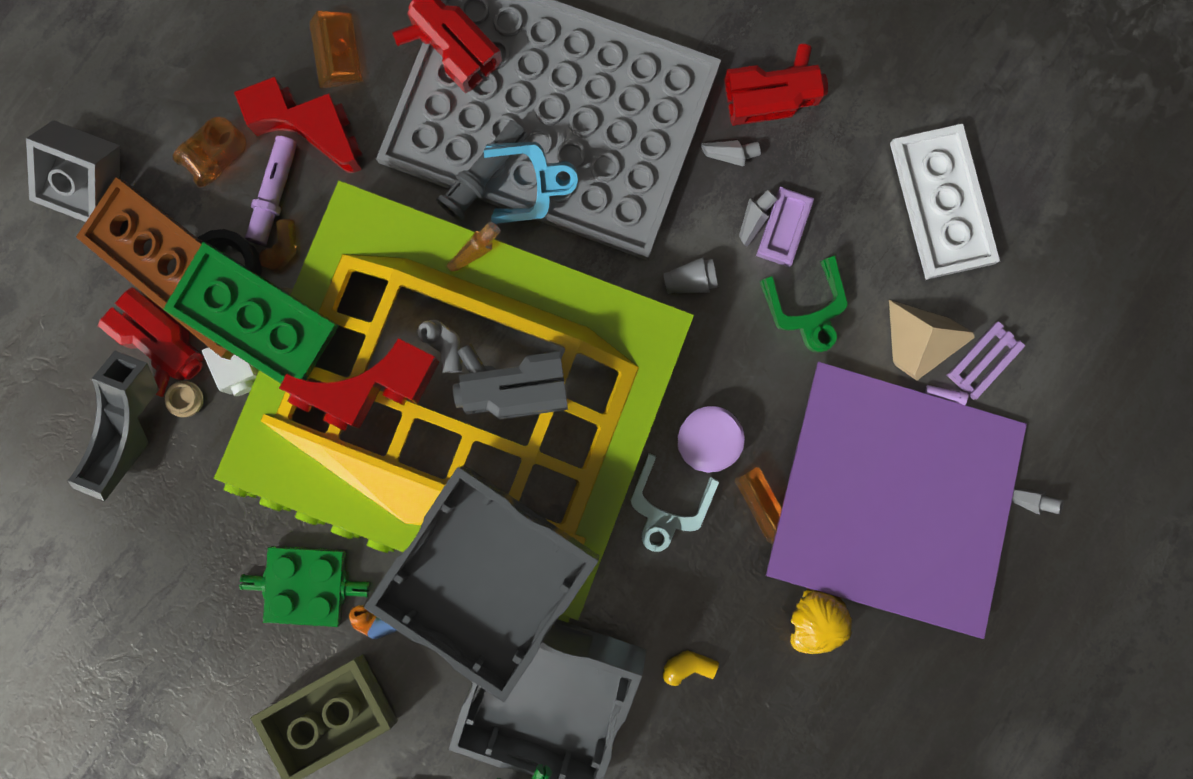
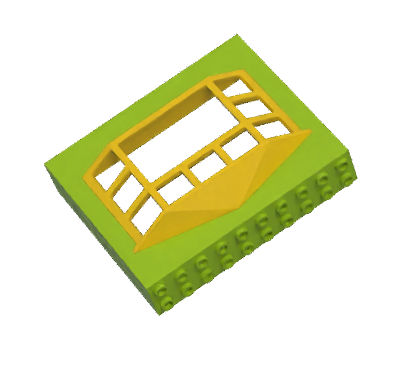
M338 180L291 295L339 326L365 334L366 337L349 377H343L314 367L306 381L309 378H313L325 383L350 379L367 371L401 287H406L565 348L561 359L564 384L577 354L584 355L616 370L618 377L604 413L601 414L567 399L568 410H563L598 427L582 468H578L540 452L541 444L554 412L539 415L528 445L523 446L409 401H406L403 406L383 396V391H379L375 402L401 411L402 417L387 454L381 456L341 440L340 434L342 430L331 424L327 432L322 433L294 422L292 417L296 406L287 402L290 394L279 389L281 385L279 382L259 370L214 479L226 483L223 490L244 498L246 496L253 498L261 497L259 504L276 511L283 509L289 512L293 509L297 511L295 518L312 525H317V523L322 525L326 523L333 525L331 532L348 539H353V537L360 539L361 536L367 538L368 542L366 545L384 553L389 551L395 552V550L404 552L418 534L424 516L456 468L466 464L474 442L478 441L521 458V464L509 492V495L520 501L532 467L535 464L573 478L577 482L562 522L556 523L548 519L546 520L599 555L598 563L566 611L558 618L568 623L570 618L579 620L694 315ZM354 271L388 281L371 322L337 312L348 281ZM415 419L427 421L462 436L445 479L399 462L400 455Z

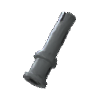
M510 120L491 144L521 143L528 137V134L524 132L525 130L517 122ZM483 152L468 171L463 170L456 175L457 181L444 196L439 195L436 201L448 214L462 221L465 218L464 212L477 197L482 198L484 196L485 185L508 160L510 155L484 158Z

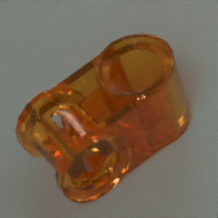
M214 117L208 120L190 139L179 145L172 159L177 165H183L193 175V181L198 187H204L216 180L221 172L243 153L246 147V138L226 118ZM225 132H230L227 142L219 144L221 135Z

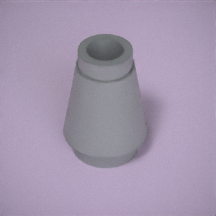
M702 257L664 273L668 294L710 293V289L719 287L713 259L704 260Z

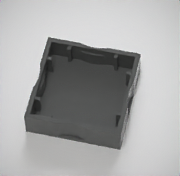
M462 465L456 468L424 516L418 534L410 546L396 558L364 608L413 642L420 643L437 652L454 670L504 703L538 653L541 643L559 616L566 611L598 563L599 555L466 465Z
M557 619L541 643L538 653L504 703L474 682L471 683L448 750L500 768L521 771L531 776L536 771V767L539 764H543V768L547 765L552 770V776L549 779H604L612 757L616 734L627 718L643 675L647 649Z

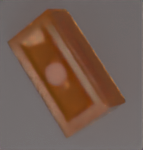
M317 11L310 20V30L320 88L360 83L362 75L352 14Z
M756 467L735 478V483L767 542L773 544L782 508L763 473Z

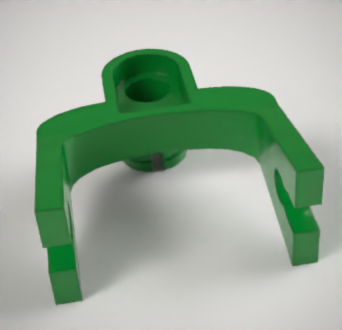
M835 256L820 261L832 291L833 299L824 308L808 315H785L781 309L773 276L759 281L776 327L784 331L800 329L805 346L812 352L827 351L835 344L837 333L832 327L830 319L841 314L847 307V300ZM820 331L826 334V341L824 343L818 340V333Z

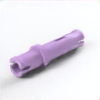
M276 136L258 197L253 199L251 203V208L254 210L245 234V239L249 242L267 246L275 216H279L281 212L279 207L280 199L298 145L293 139L284 136Z

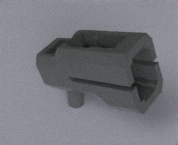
M468 344L457 351L470 374L459 375L460 383L453 384V394L456 408L463 407L466 414L489 411L499 419L568 410L560 351L526 356L519 367L498 370L493 366H484L472 344Z

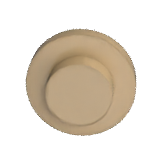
M178 381L172 384L165 394V405L168 411L178 417L187 418L195 415L203 404L201 389L195 383L189 381Z

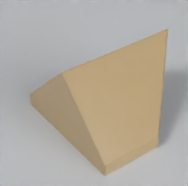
M889 300L893 362L896 367L916 381L975 338L973 332L950 318Z

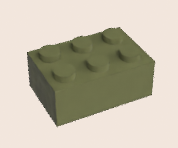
M363 654L250 717L281 779H303L390 730L398 721Z

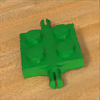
M270 546L267 548V564L263 576L242 574L240 582L243 583L239 584L240 590L262 591L264 598L263 623L339 627L342 619V605L346 597L359 596L368 598L370 582L348 581L345 571L346 550Z

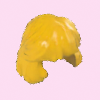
M807 588L803 593L804 598H800V602L796 605L797 609L792 615L791 623L795 625V634L791 633L790 642L794 649L802 653L818 654L831 652L850 639L852 635V618L845 602L840 597Z

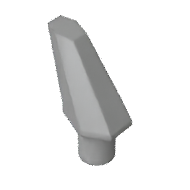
M738 140L702 143V150L707 157L740 166H745V159L761 155L758 142L741 145Z
M768 189L756 202L751 198L749 199L739 233L741 241L747 247L769 218L766 211L778 200Z
M1015 487L1011 501L1036 514H1041L1043 510L1061 514L1064 500L1046 496V491Z

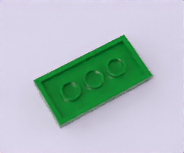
M205 242L201 244L163 308L169 314L280 384L286 374L306 381L339 327L337 323Z

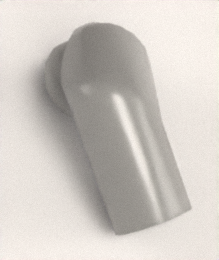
M430 320L422 322L418 327V337L422 342L441 352L442 373L462 372V360L457 353L461 349L459 335L440 321Z

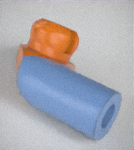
M363 605L355 606L350 611L349 619L352 627L372 639H378L397 631L366 610Z

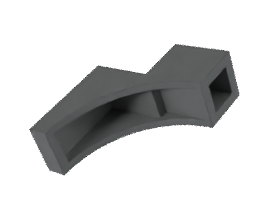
M117 351L111 354L91 378L97 399L94 429L84 456L68 479L73 489L103 501L108 498L149 444L138 416L159 391L147 362Z

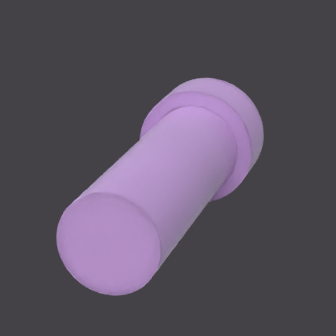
M927 385L925 388V394L966 405L968 400V392H956Z

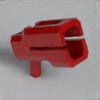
M412 0L407 12L412 25L392 32L397 47L418 39L425 44H431L443 57L442 63L447 75L465 94L483 81V78L477 73L478 70L487 77L502 62L501 51L459 6L445 5L441 0Z
M799 44L794 65L784 70L765 72L757 65L727 70L724 81L727 103L733 102V104L728 105L732 126L792 118L799 108L819 105L823 96L828 94V80L825 73L821 74L819 65L808 66L812 51L810 45Z
M134 287L126 290L114 303L124 311L123 314L114 307H111L100 319L98 326L117 343L130 349L138 348L151 359V366L156 370L154 379L159 388V391L156 393L157 396L164 397L170 377L180 381L190 380L199 373L203 366L201 362L204 356L189 343V331L143 292Z

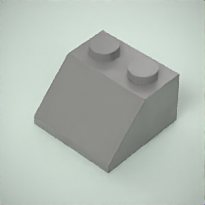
M54 120L26 138L29 200L86 222L115 177H120V145Z

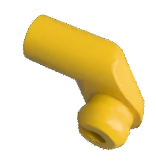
M683 651L666 662L663 679L671 686L681 684L683 679L693 673L714 679L719 661L693 651Z

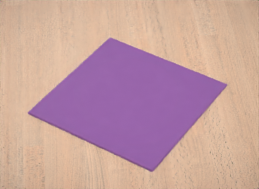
M817 362L766 576L984 639L1027 424Z

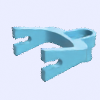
M537 142L487 144L483 150L484 158L526 154L532 161L537 179V199L535 205L532 208L494 209L491 216L492 224L541 219L548 212L550 196L567 195L573 192L577 186L578 173L575 167L566 161L547 163L544 149ZM565 171L570 175V178L568 180H561L557 174Z

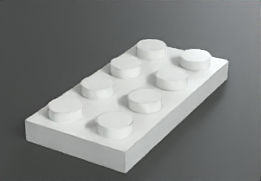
M963 124L893 139L890 146L925 279L928 280L990 266L1000 262Z

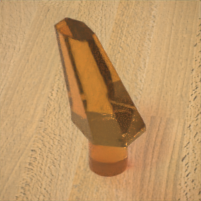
M488 222L480 232L475 231L447 264L449 270L458 271L490 252L493 245L492 241L500 233L499 227L493 222Z

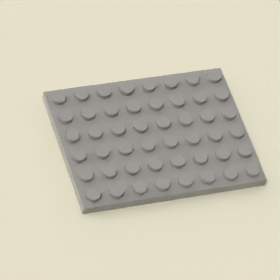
M441 0L445 5L459 6L501 51L502 62L487 77L478 70L477 73L483 78V81L465 94L445 72L442 63L443 57L431 44L422 43L377 155L378 163L450 189L457 181L456 175L463 170L468 171L482 155L486 145L491 144L508 122L513 120L528 134V137L523 142H537L542 146L546 154L547 163L566 161L571 163L578 173V183L575 190L567 195L550 196L547 214L541 219L534 220L648 261L718 72L721 59L556 0ZM523 153L510 155L508 160L485 185L484 196L482 198L477 197L476 199L504 209L532 208L537 199V179L530 158ZM565 171L557 174L561 180H568L570 178V175Z

